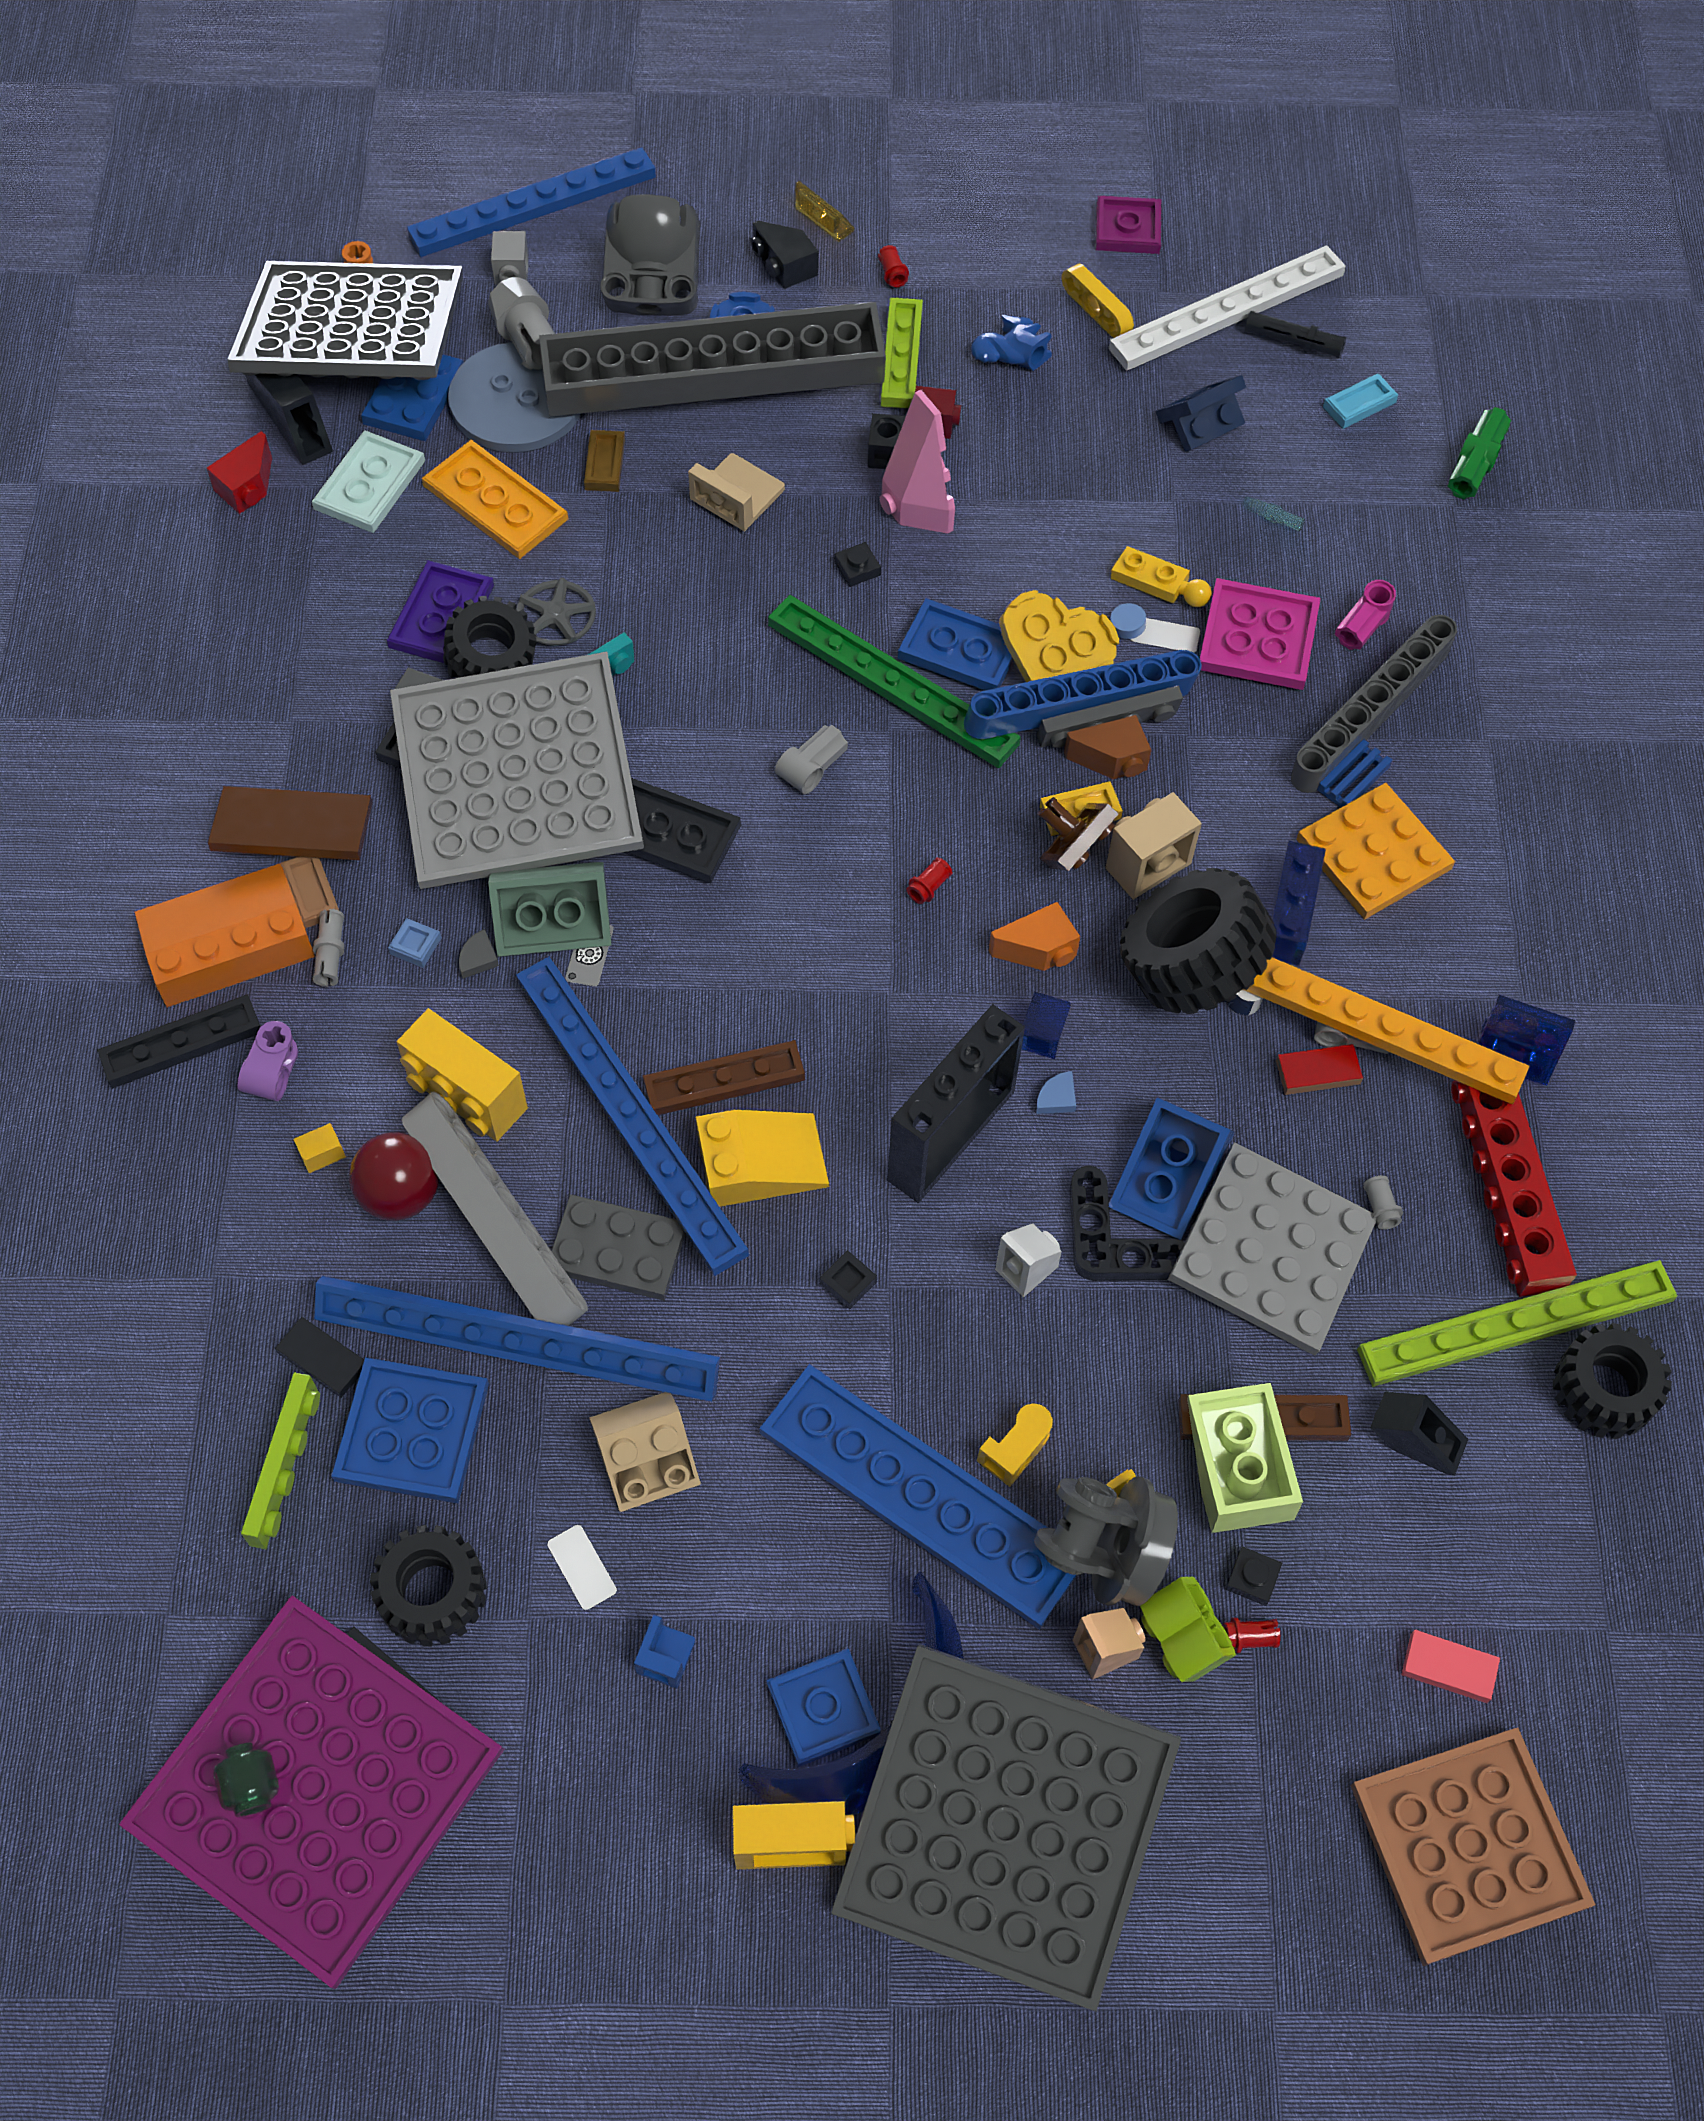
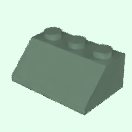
M604 862L490 873L488 886L497 957L612 946Z

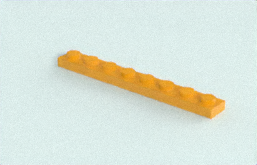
M1273 957L1271 960H1266L1268 962L1266 970L1262 975H1257L1254 978V984L1245 990L1512 1105L1530 1067Z

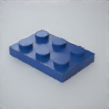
M443 354L436 378L417 380L413 377L381 379L361 414L363 425L426 442L448 401L450 383L458 368L464 363L463 360Z
M925 598L898 649V659L983 690L1000 688L1014 660L1005 645L998 623Z

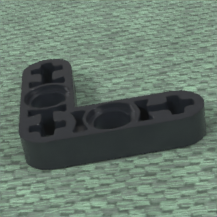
M1083 1166L1077 1169L1072 1176L1070 1184L1073 1258L1077 1273L1084 1279L1092 1281L1168 1280L1174 1266H1172L1171 1260H1168L1167 1257L1170 1252H1174L1178 1259L1185 1242L1179 1239H1111L1106 1175L1102 1170L1094 1166ZM1086 1179L1091 1180L1092 1186H1095L1092 1202L1085 1203L1086 1188L1082 1186L1083 1181ZM1092 1214L1101 1220L1102 1226L1097 1231H1087L1080 1225L1079 1220L1084 1215ZM1096 1242L1095 1256L1100 1261L1098 1267H1091L1090 1261L1086 1260L1090 1249L1089 1243ZM1128 1251H1136L1143 1256L1145 1263L1140 1268H1130L1125 1265L1122 1256ZM1152 1252H1156L1155 1260H1158L1156 1268L1151 1267Z

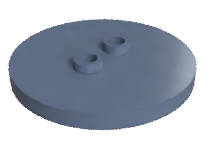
M512 342L488 347L468 358L458 368L449 386L448 399L450 411L458 429L475 443L496 451L526 452L550 445L565 436L573 428L581 413L549 417L543 369L530 370L521 365L523 359Z

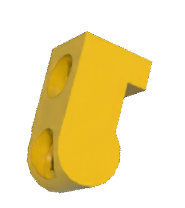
M1032 1403L1025 1405L1019 1410L1014 1427L1000 1443L989 1437L980 1447L977 1462L1010 1487L1046 1444L1053 1423L1051 1413L1040 1404Z

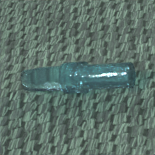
M1248 496L1244 498L1243 506L1263 516L1268 521L1278 522L1297 531H1300L1304 525L1305 518L1283 510L1281 506L1274 503L1269 504Z

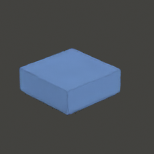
M406 918L389 945L388 950L390 955L424 968L442 937L440 931Z

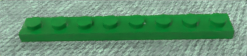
M789 595L768 616V626L998 769L1020 745L1021 736L1016 733L987 739H977L970 736L964 729L963 724L969 704L792 595Z

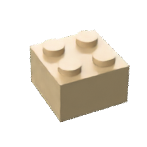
M1174 792L1162 799L1155 798L1145 806L1143 811L1133 817L1126 816L1116 823L1113 828L1106 870L1134 900L1192 863L1202 823Z

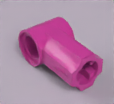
M1374 580L1366 585L1363 596L1336 628L1335 635L1339 638L1341 645L1350 650L1361 649L1376 629L1387 622L1396 598V590L1393 585L1384 580Z

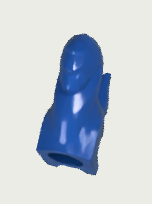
M1002 315L1004 324L1002 331L1006 334L1005 336L995 332H986L976 337L971 345V353L976 360L984 363L999 360L1007 364H1018L1032 371L1052 356V352L1047 349V344L1052 335L1049 332L1035 335L1041 328V325L1038 323L1033 324L1030 318Z

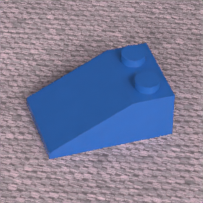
M1157 1097L1109 1202V1208L1182 1240L1219 1169L1235 1132Z

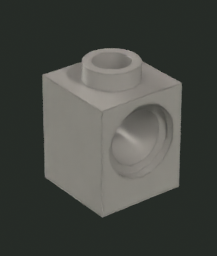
M493 231L491 263L495 285L509 278L519 277L528 281L529 253L526 231Z

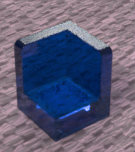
M1034 991L1023 1023L1025 1031L1022 1050L1055 1059L1071 1003Z

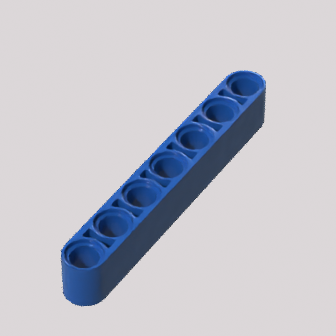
M1178 650L976 693L971 699L963 723L964 729L974 738L987 739L1038 728L1043 719L1178 685L1182 696H1185L1191 691L1201 671V660L1191 651Z

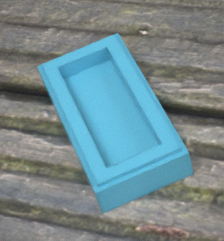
M1377 373L1326 398L1323 408L1344 429L1395 404L1398 394Z

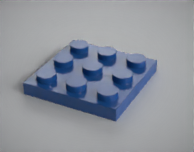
M365 1357L331 1477L333 1481L459 1504L489 1387L488 1379Z

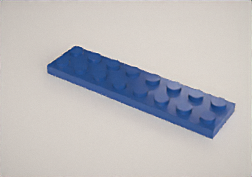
M810 1364L759 1428L760 1434L1039 1630L1077 1576L1051 1565L1044 1557L1045 1554L1036 1547L1034 1538L1038 1530L1048 1527Z

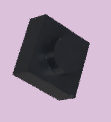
M866 542L835 553L834 562L849 587L881 576V565Z
M848 1250L820 1277V1285L849 1310L877 1283V1275Z
M1242 1546L1225 1590L1267 1606L1282 1562Z

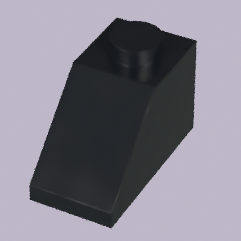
M1384 1392L1370 1427L1393 1451L1447 1475L1456 1474L1469 1440L1425 1394Z

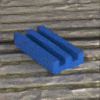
M1364 739L1319 783L1317 790L1339 807H1343L1361 797L1391 766L1392 759L1388 756L1382 758L1380 756L1381 751L1376 747L1373 750L1368 748L1369 742ZM1361 756L1365 757L1333 790L1330 788ZM1372 763L1376 765L1345 798L1340 796Z

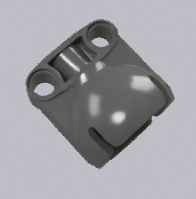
M652 194L627 196L621 200V203L615 201L610 205L606 217L603 278L600 283L604 302L610 310L627 314L662 316L684 315L695 310L698 305L697 288L701 224L698 214L692 206L688 204L680 206L679 202L674 198ZM617 287L625 289L619 296H611L609 294L612 289ZM680 290H688L690 292L686 298L680 299L675 297V294Z

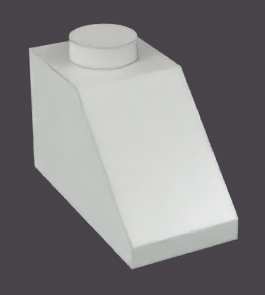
M1030 1224L1007 1232L1001 1237L995 1270L1019 1294L1025 1297L1058 1267L1062 1251L1057 1240L1049 1232H1041L1034 1224Z

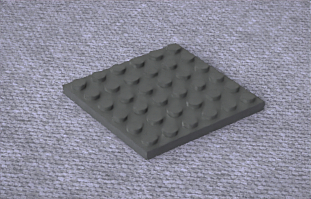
M266 261L228 357L229 371L249 376L259 373H272L278 376L310 374L313 377L344 375L347 378H358L361 376H379L382 379L413 377L417 380L436 378L463 281L462 266Z
M918 1644L831 1914L1096 2012L1178 1752L1181 1736Z

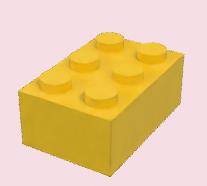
M428 1008L396 1041L401 1055L400 1062L405 1067L406 1081L409 1085L422 1094L427 1091L429 1094L436 1092L441 1095L457 1114L466 1119L465 1122L468 1127L477 1135L483 1137L486 1134L498 1142L528 1109L520 1072Z

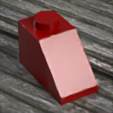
M260 431L207 467L213 490L239 514L267 496L272 455L266 435Z

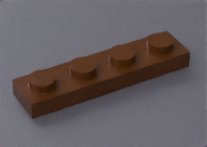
M793 1040L643 1075V1081L649 1104L657 1115H662L805 1081V1071L796 1041Z
M1180 1394L1178 1399L1181 1440H1193L1187 1401L1188 1395L1193 1394ZM1274 1395L1286 1440L1348 1441L1351 1437L1347 1395Z

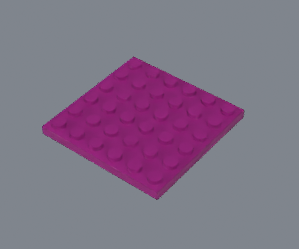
M291 1595L119 1825L330 1988L336 1989L505 1749ZM216 1773L220 1782V1795L226 1793L233 1796L238 1801L237 1804L231 1798L223 1797V1800H232L228 1802L221 1801L222 1798L219 1800L216 1786L217 1781L214 1778ZM247 1774H249L250 1780H245ZM233 1775H238L229 1781L231 1782L229 1783L231 1790H227L226 1785L222 1781L227 1780ZM251 1785L252 1790L249 1793V1798H245L242 1801L240 1795L247 1791V1789H244V1786ZM224 1803L229 1804V1809L224 1806Z

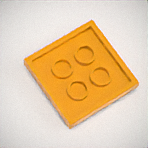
M1387 783L1380 785L1300 830L1296 838L1364 920L1452 870L1455 864V860Z

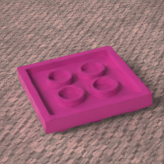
M1216 578L1200 654L1201 670L1303 690L1321 598Z

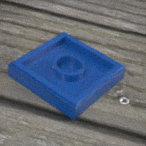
M849 1648L766 1680L798 1767L881 1734L880 1726Z

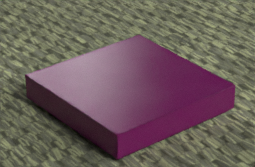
M1116 196L1097 197L1096 251L1160 254L1161 199Z

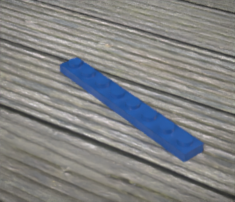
M643 147L409 225L407 226L408 236L421 258L491 234L493 231H500L656 178L655 166Z

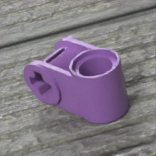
M280 1021L267 1022L258 1030L249 1055L239 1073L238 1090L240 1092L277 1102L283 1097L299 1052L297 1044L293 1040L291 1030L285 1023Z

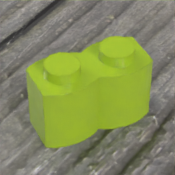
M1194 1577L1178 1578L1153 1594L1147 1602L1140 1605L1144 1614L1142 1616V1623L1146 1631L1153 1638H1157L1161 1642L1164 1652L1162 1660L1166 1669L1173 1677L1179 1678L1181 1682L1196 1681L1236 1656L1228 1634L1215 1617L1209 1599Z

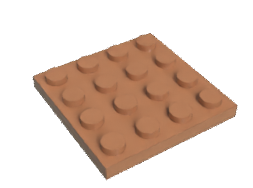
M1518 1727L1356 1781L1351 1785L1423 1966L1595 1906L1592 1895Z

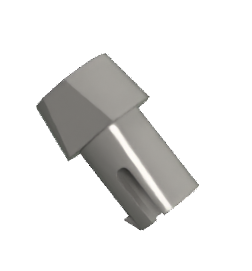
M519 277L503 280L490 293L488 300L497 330L504 339L512 341L523 359L521 365L530 370L543 369L539 335L555 334L547 321L549 317L548 305L527 280Z

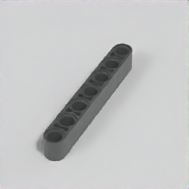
M1440 614L1428 618L1300 749L1291 773L1292 785L1297 790L1305 793L1316 792L1319 783L1363 739L1367 740L1447 658L1457 634V625L1452 618Z

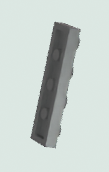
M1178 685L1043 719L1037 732V738L1041 748L1050 745L1058 748L1066 745L1067 732L1134 715L1137 716L1140 724L1141 722L1153 719L1156 722H1162L1172 718L1177 713L1183 696Z

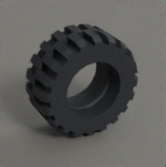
M1207 868L1205 872L1197 869L1188 872L1187 876L1181 878L1176 876L1170 879L1169 884L1162 888L1158 886L1154 889L1147 900L1142 899L1136 906L1135 914L1129 915L1125 923L1126 929L1122 930L1120 955L1125 963L1124 965L1151 1004L1172 1013L1179 1014L1182 1010L1183 1013L1194 1014L1198 1013L1199 1009L1204 1008L1208 1011L1217 1008V1004L1225 1000L1228 1003L1237 997L1236 994L1242 989L1247 990L1254 984V978L1257 975H1262L1266 970L1268 963L1266 960L1272 959L1276 942V929L1272 918L1256 891L1245 877L1226 869L1222 871L1218 868Z

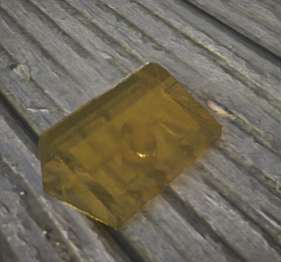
M800 181L795 183V208L839 242L855 231L854 226L843 214Z

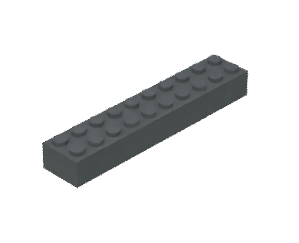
M876 302L539 335L549 417L882 383L885 379L886 354Z

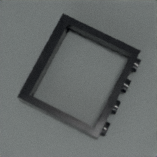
M992 1004L891 1118L887 1181L918 1204L1014 1094L1025 1031L1024 1025ZM996 1086L1003 1092L998 1096L990 1088ZM921 1120L930 1125L924 1133L915 1128Z

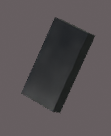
M304 1317L297 1321L275 1347L279 1355L341 1398L359 1378L364 1363L363 1358Z

